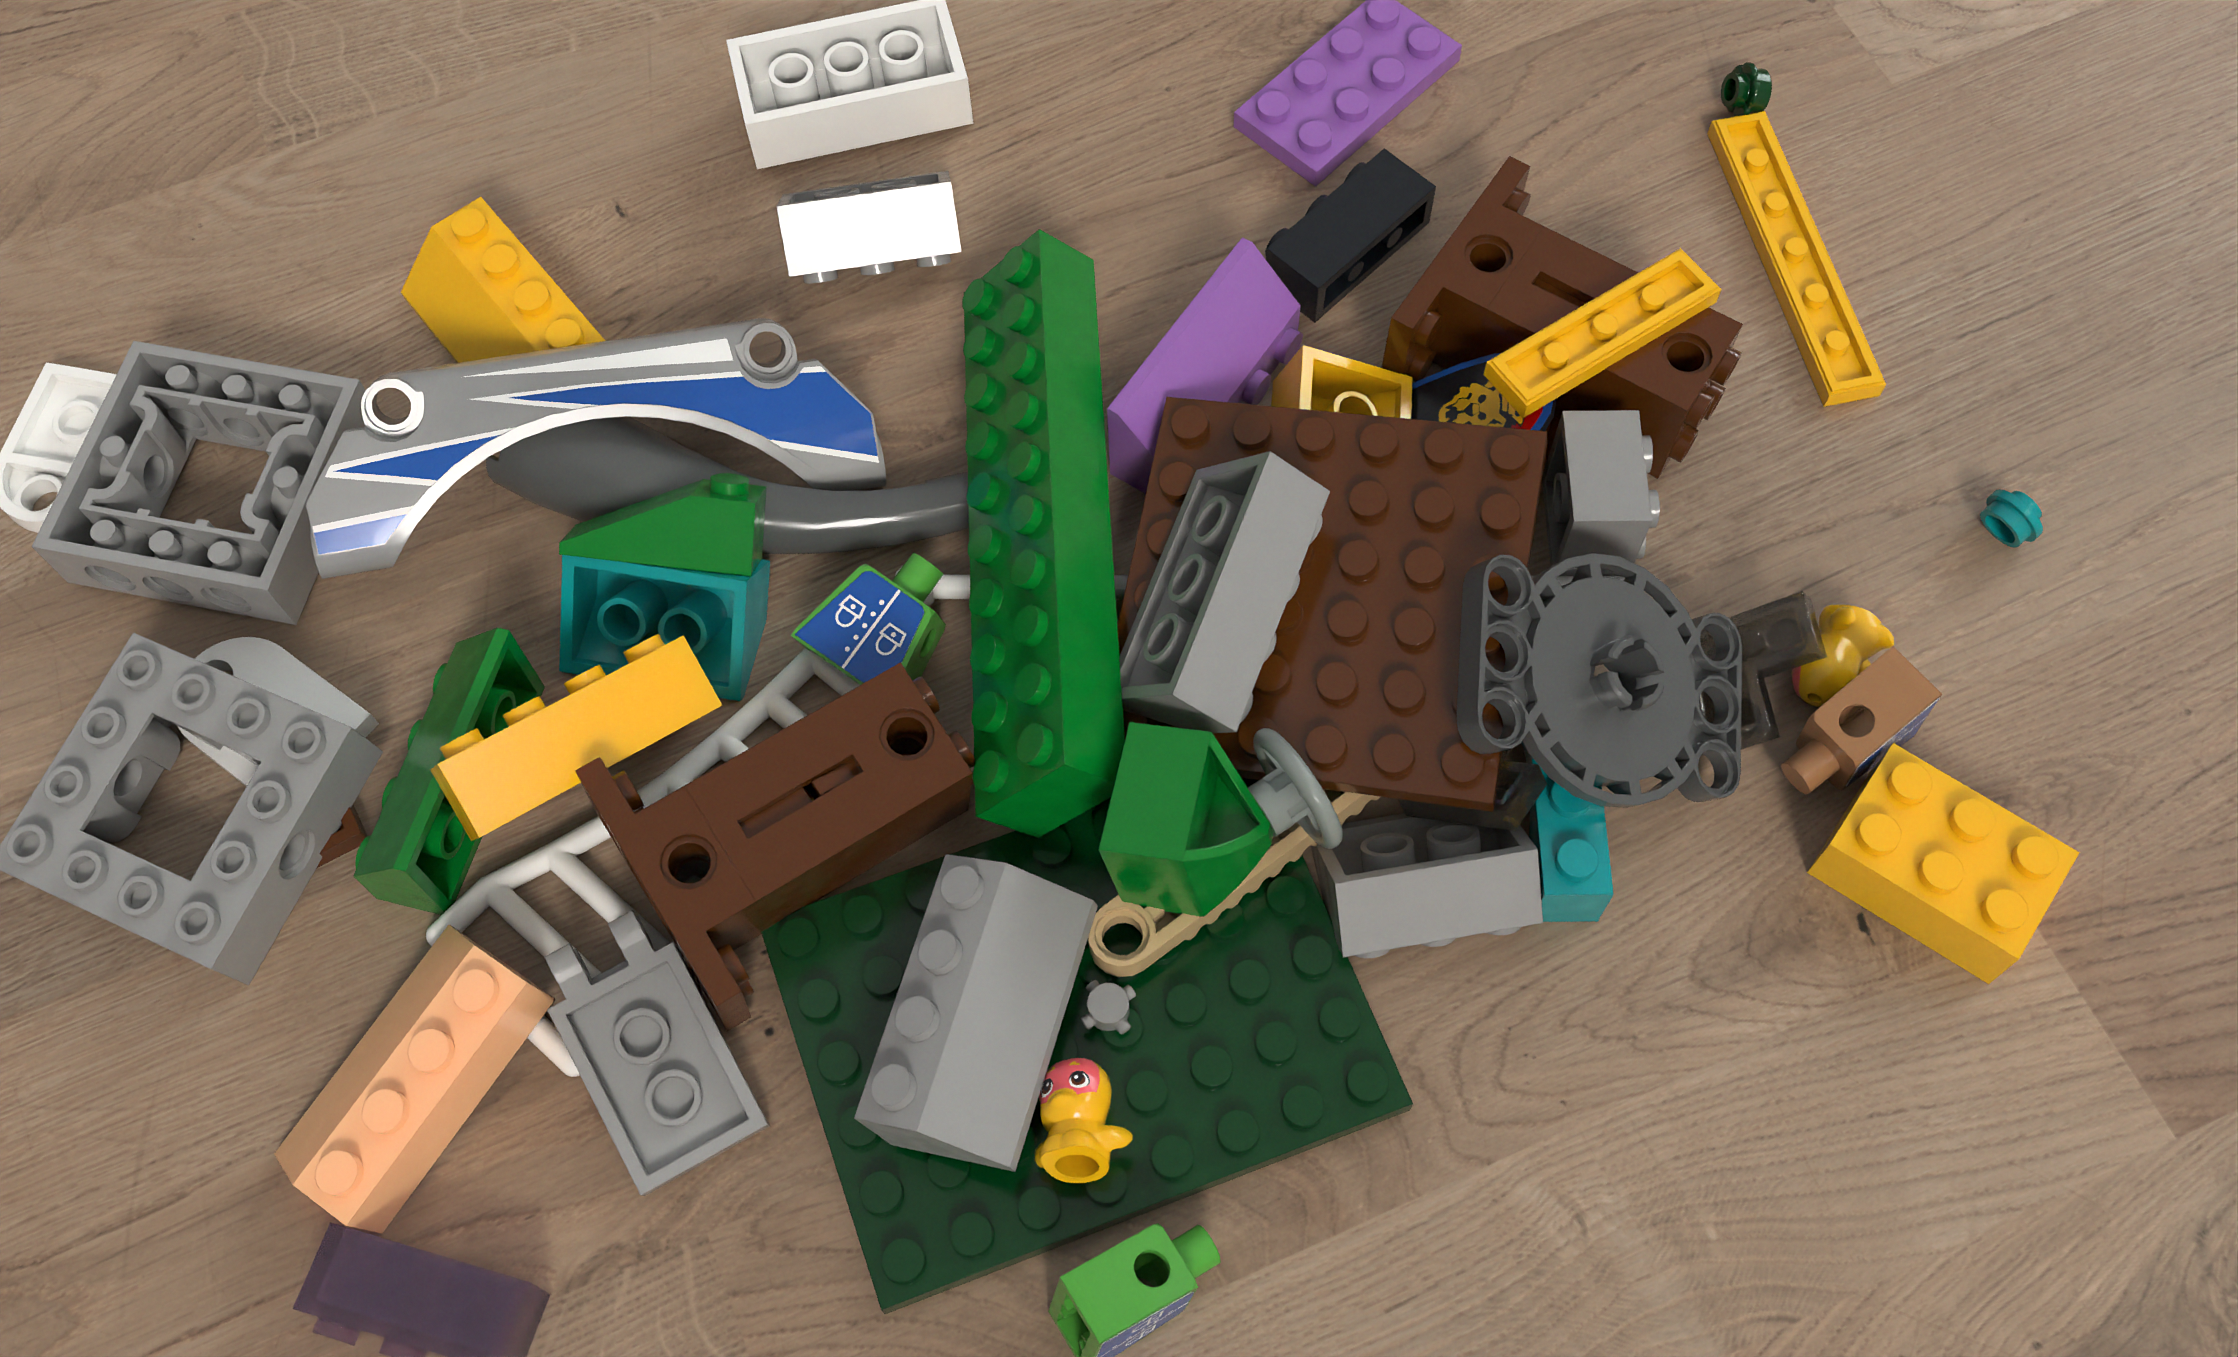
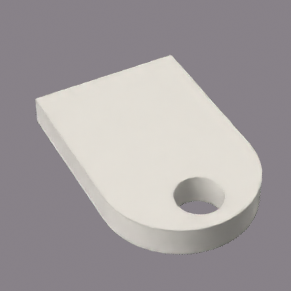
M45 363L0 452V508L19 526L32 532H39L52 504L39 511H32L33 506L44 494L50 492H57L58 494L117 374Z
M256 637L233 638L211 646L195 658L221 671H233V676L350 726L365 738L379 724L369 712L285 649L269 640ZM178 726L181 733L201 752L247 787L258 768L257 765L225 746L221 750L211 747Z

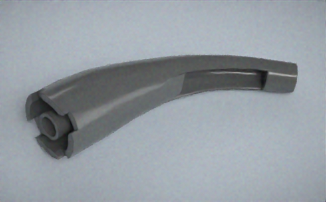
M632 417L591 419L558 426L524 438L502 449L499 458L491 455L486 459L488 476L494 483L536 505L582 522L702 479L710 480V477L714 474L731 473L743 475L749 478L750 485L767 486L763 536L764 554H818L881 548L969 529V510L966 499L968 471L925 480L924 484L873 491H829L767 482L737 472L683 446Z

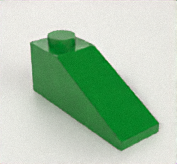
M731 473L714 474L710 477V480L702 479L576 524L559 542V555L751 577L762 559L767 486L750 485L749 478L743 475Z

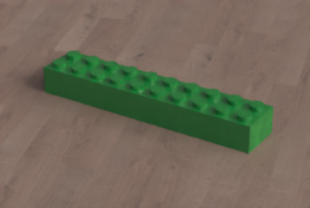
M1040 229L1021 245L1010 249L1004 259L983 277L971 282L964 292L962 300L965 333L963 346L966 378L964 401L966 404L967 422L965 450L968 466V491L966 499L969 510V609L971 612L972 643L970 665L972 667L973 688L971 721L974 732V759L976 762L973 770L975 817L1037 838L1112 796L1125 743L1094 260Z

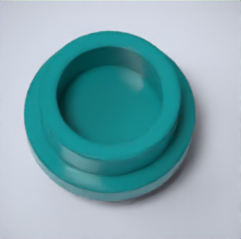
M1995 490L1986 500L1987 507L1980 513V518L1985 528L1997 540L2009 547L2017 548L2024 541L2033 542L2043 533V526L2040 521L2042 512L2039 506L2028 495L2020 491L2010 493L2005 490Z

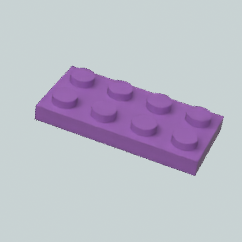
M1366 0L1234 112L1233 127L1316 187L1460 60L1462 45L1396 0Z

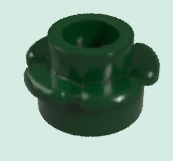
M1746 62L1743 65H1737L1724 78L1721 87V100L1728 111L1733 113L1734 117L1765 110L1772 92V81L1769 72L1766 69L1757 68L1751 62Z

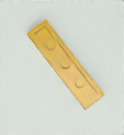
M1680 248L1487 361L1483 375L1518 414L1524 418L1717 302L1722 289Z

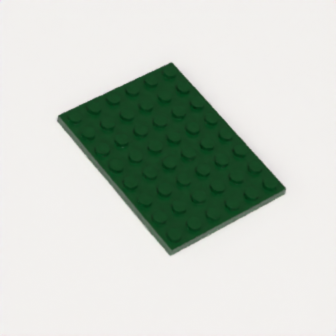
M1242 778L1247 788L1259 781ZM1111 797L1039 838L1019 831H1013L949 854L1008 863L1094 900L1098 905L1097 911L1119 895L1099 852ZM1303 855L1295 862L1289 861L1275 877L1266 878L1254 893H1246L1232 909L1226 908L1222 911L1218 919L1212 924L1202 926L1194 938L1182 941L1144 971L1133 976L1117 977L1105 973L1095 964L1090 954L1089 941L1087 940L1047 1070L1055 1063L1071 1058H1085L1100 1065L1109 1076L1112 1088L1111 1105L1105 1125L1126 1128L1133 1135V1140L1126 1147L1111 1151L1108 1173L1097 1181L1087 1183H1067L1057 1180L1047 1173L1044 1168H1040L1036 1164L1035 1150L1048 1136V1132L1041 1120L1039 1097L1016 1172L893 1146L854 1119L945 856L806 905L761 932L880 1308L884 1314L896 1311L1408 1112L1413 1105L1348 957H1343L1338 948L1332 920ZM1118 923L1111 926L1105 932L1103 943L1111 953L1128 955L1136 951L1141 945L1143 937L1135 926L1127 923ZM1097 980L1099 984L1114 983L1122 988L1127 985L1133 988L1136 996L1129 1001V1017L1127 1021L1131 1028L1127 1032L1119 1034L1117 1030L1104 1031L1095 1026L1088 1030L1083 1025L1081 1017L1088 1013L1087 1000L1090 994L1086 986L1090 982Z

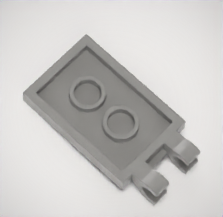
M632 910L607 923L626 960L605 972L591 978L578 950L573 949L570 943L545 956L546 962L566 998L562 1002L548 1008L547 1011L640 1195L646 1196L770 1125L677 946L672 942L655 951L641 920Z

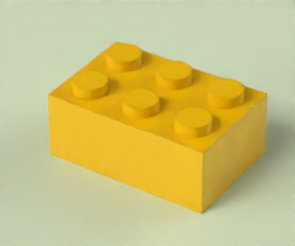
M1892 743L1867 775L1807 873L1977 978L1990 984L2020 959L2080 852Z

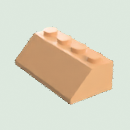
M448 925L274 1153L292 1185L345 1226L383 1233L544 1016L547 1009L555 1001V998L462 932Z

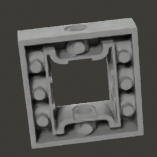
M133 341L31 547L68 583L297 625L319 573L311 544L310 521L306 502L342 433L345 430L365 427L361 400L366 390L359 379ZM196 439L265 451L269 455L253 494L246 493L241 505L240 514L242 521L253 534L214 528L208 520L197 519L195 524L160 518Z
M133 633L0 844V871L207 968L249 985L322 859L320 855L321 850L330 836L339 830L342 824L341 819L348 808L352 807L383 751L350 726ZM172 723L191 733L209 746L218 750L225 746L258 766L191 881L109 844L121 841L135 829L142 817L137 813L163 770L170 771L177 760L180 752V740L177 734L169 728Z

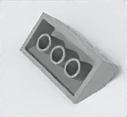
M1271 451L1196 470L1119 657L1123 710L1178 728L1209 731L1212 733L1237 732L1239 724L1246 718L1253 703L1252 691L1262 665L1269 658L1276 645L1277 636L1275 632L1285 606L1294 596L1299 586V570L1308 547L1317 537L1322 527L1323 518L1321 514L1330 494L1328 489Z
M946 854L854 1119L893 1146L1016 1172L1098 905L1094 900L1005 862Z

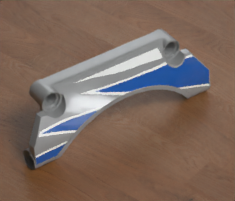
M758 318L390 372L382 375L366 389L361 400L365 427L345 430L342 433L306 502L310 521V537L316 566L321 578L326 579L392 568L417 523L435 501L465 473L491 455L524 438L558 426L585 420L613 417H651L693 423L710 428L759 448L789 467L813 489L857 491L886 486V470L881 443L876 433L873 413L817 359L798 361L792 336L783 326L771 319ZM764 331L778 334L782 343L781 352L774 361L759 363L751 358L749 353L750 343L757 334ZM385 388H397L403 391L411 402L410 414L401 419H392L385 416L377 405L378 392Z

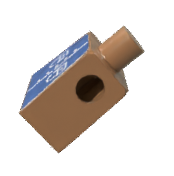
M1892 646L1808 718L1796 741L1799 750L1781 764L1785 777L1797 790L1806 795L1810 794L1827 779L1837 789L1841 791L1846 789L1872 769L1892 743L1901 747L1914 737L1942 696V693Z

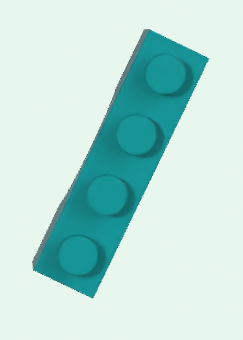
M1522 741L1521 744L1526 757L1529 780V838L1538 849L1543 922H1598L1614 895L1604 806L1575 797L1550 779L1528 753ZM1594 786L1602 790V786Z

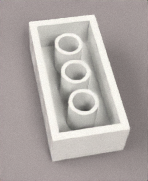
M917 0L726 40L745 127L757 169L973 124L968 77L946 0Z

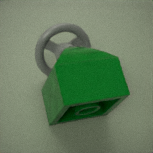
M1129 722L1099 852L1123 902L1138 904L1143 908L1148 906L1163 909L1165 912L1204 917L1223 902L1256 867L1271 846L1273 836H1278L1298 822L1317 844L1327 849H1333L1338 847L1343 839L1340 821L1326 793L1303 759L1279 733L1270 728L1258 730L1253 738L1256 756L1266 776L1247 788L1212 732Z

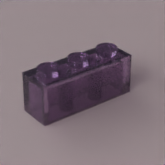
M330 1222L293 1309L317 1319L312 1330L314 1334L355 1346L360 1333L383 1339L378 1353L388 1357H425L426 1353L438 1357H527L551 1294L531 1282Z

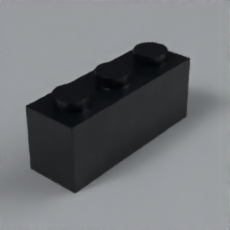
M1384 148L1369 162L1357 164L1349 172L1344 183L1329 196L1321 195L1311 204L1305 216L1290 229L1283 228L1279 230L1266 247V261L1301 305L1300 312L1315 323L1430 222L1436 186Z

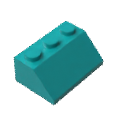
M562 555L559 671L579 675L600 664L605 674L608 675L629 664L623 652L657 634L660 635L664 644L684 635L718 698L741 701L745 696L767 620L770 561L761 559L754 573L749 577Z

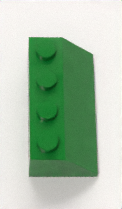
M494 628L457 642L448 663L442 664L435 675L433 697L423 719H419L410 731L407 756L398 776L393 777L384 790L382 797L383 810L372 835L367 836L362 841L357 851L356 871L353 877L376 899L442 915L455 903L482 837L473 841L470 840L430 769L446 760L440 747L478 728L482 737L486 739L509 727L502 715L533 698L541 697L545 686L510 630Z

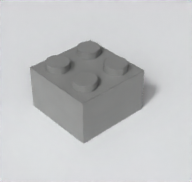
M1639 410L1562 411L1542 476L1550 567L1562 560L1591 553L1619 556L1632 563H1635L1636 559L1644 557L1647 532L1649 528H1656L1659 521L1660 502L1657 490H1649L1647 473L1650 472L1652 467L1653 444L1650 435H1642ZM1577 569L1567 570L1559 576H1574ZM1601 569L1602 576H1620L1609 570Z

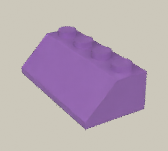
M1243 237L1240 239L1107 408L1110 474L1145 494L1166 397L1257 405L1269 388L1273 371L1280 362L1287 365L1300 347L1303 334L1298 331L1301 305L1253 242Z

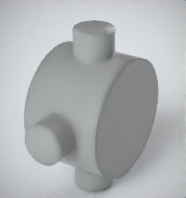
M1097 980L1090 982L1086 986L1090 994L1087 1000L1088 1013L1081 1017L1083 1025L1088 1030L1095 1026L1104 1031L1117 1030L1119 1034L1127 1032L1131 1028L1127 1021L1129 1017V1001L1136 996L1133 988L1130 985L1122 988L1114 983L1099 984Z

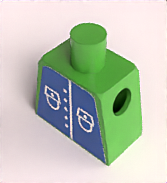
M914 552L892 581L871 566L863 564L835 589L793 631L791 636L804 648L813 651L859 685L900 662L910 678L914 680L922 676L945 630L946 624L933 609L923 603L944 574L929 561Z
M1159 1223L1153 1224L1062 1275L1059 1278L1048 1312L1075 1357H1115L1186 1309L1198 1289L1195 1279L1220 1264L1219 1252L1210 1235L1200 1225H1196L1171 1240ZM1139 1279L1148 1281L1153 1287L1146 1286Z

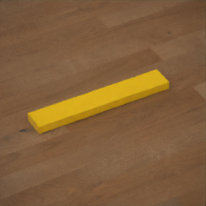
M1762 111L1711 121L1707 135L1823 407L1880 396L1886 386V382L1766 112Z

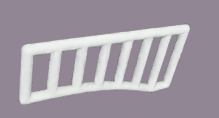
M805 648L756 696L715 732L663 774L637 790L644 804L643 808L650 806L697 779L719 760L722 759L727 762L748 750L749 748L742 741L769 717L784 729L807 716L789 698L814 674L841 696L860 685L813 651ZM599 816L547 845L480 878L432 923L426 931V940L433 946L448 925L463 932L490 906L545 957L566 946L569 942L518 896L513 889L552 871L608 923L633 910L635 915L641 920L655 951L671 943L577 858L580 854L611 838ZM695 874L690 876L684 883H695L701 879ZM579 952L589 971L590 977L593 978L601 974V972ZM544 1015L527 1038L564 1074L570 1077L580 1076L556 1026Z

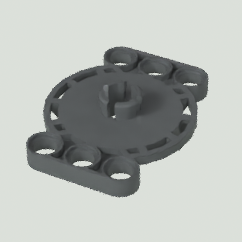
M1591 553L1568 558L1555 563L1533 579L1527 567L1519 559L1511 555H1498L1469 569L1464 578L1462 592L1456 719L1458 732L1463 742L1472 751L1479 754H1493L1511 749L1523 741L1528 753L1550 779L1573 796L1604 807L1628 808L1662 799L1676 788L1686 799L1693 802L1721 799L1735 792L1741 775L1742 643L1736 625L1728 617L1721 613H1710L1691 619L1685 607L1667 585L1644 567L1619 556ZM1577 569L1571 583L1561 586L1556 577L1567 570ZM1601 569L1609 570L1625 577V579L1602 577ZM1492 571L1499 574L1508 587V600L1505 606L1497 603L1489 591L1488 579ZM1703 629L1710 633L1715 642L1716 655L1714 660L1709 659L1701 647L1700 636ZM1489 636L1496 639L1502 645L1505 652L1506 662L1501 672L1494 669L1486 657L1485 645ZM1603 664L1609 670L1594 676L1595 666ZM1702 691L1707 693L1714 703L1715 718L1712 723L1704 718L1700 710L1699 699ZM1486 703L1493 705L1501 715L1503 729L1498 739L1492 737L1483 725L1482 712ZM1701 755L1708 758L1714 769V781L1711 788L1702 781L1699 774L1698 763ZM1652 776L1662 780L1649 791L1641 793L1639 780ZM1594 786H1606L1614 794L1606 792Z

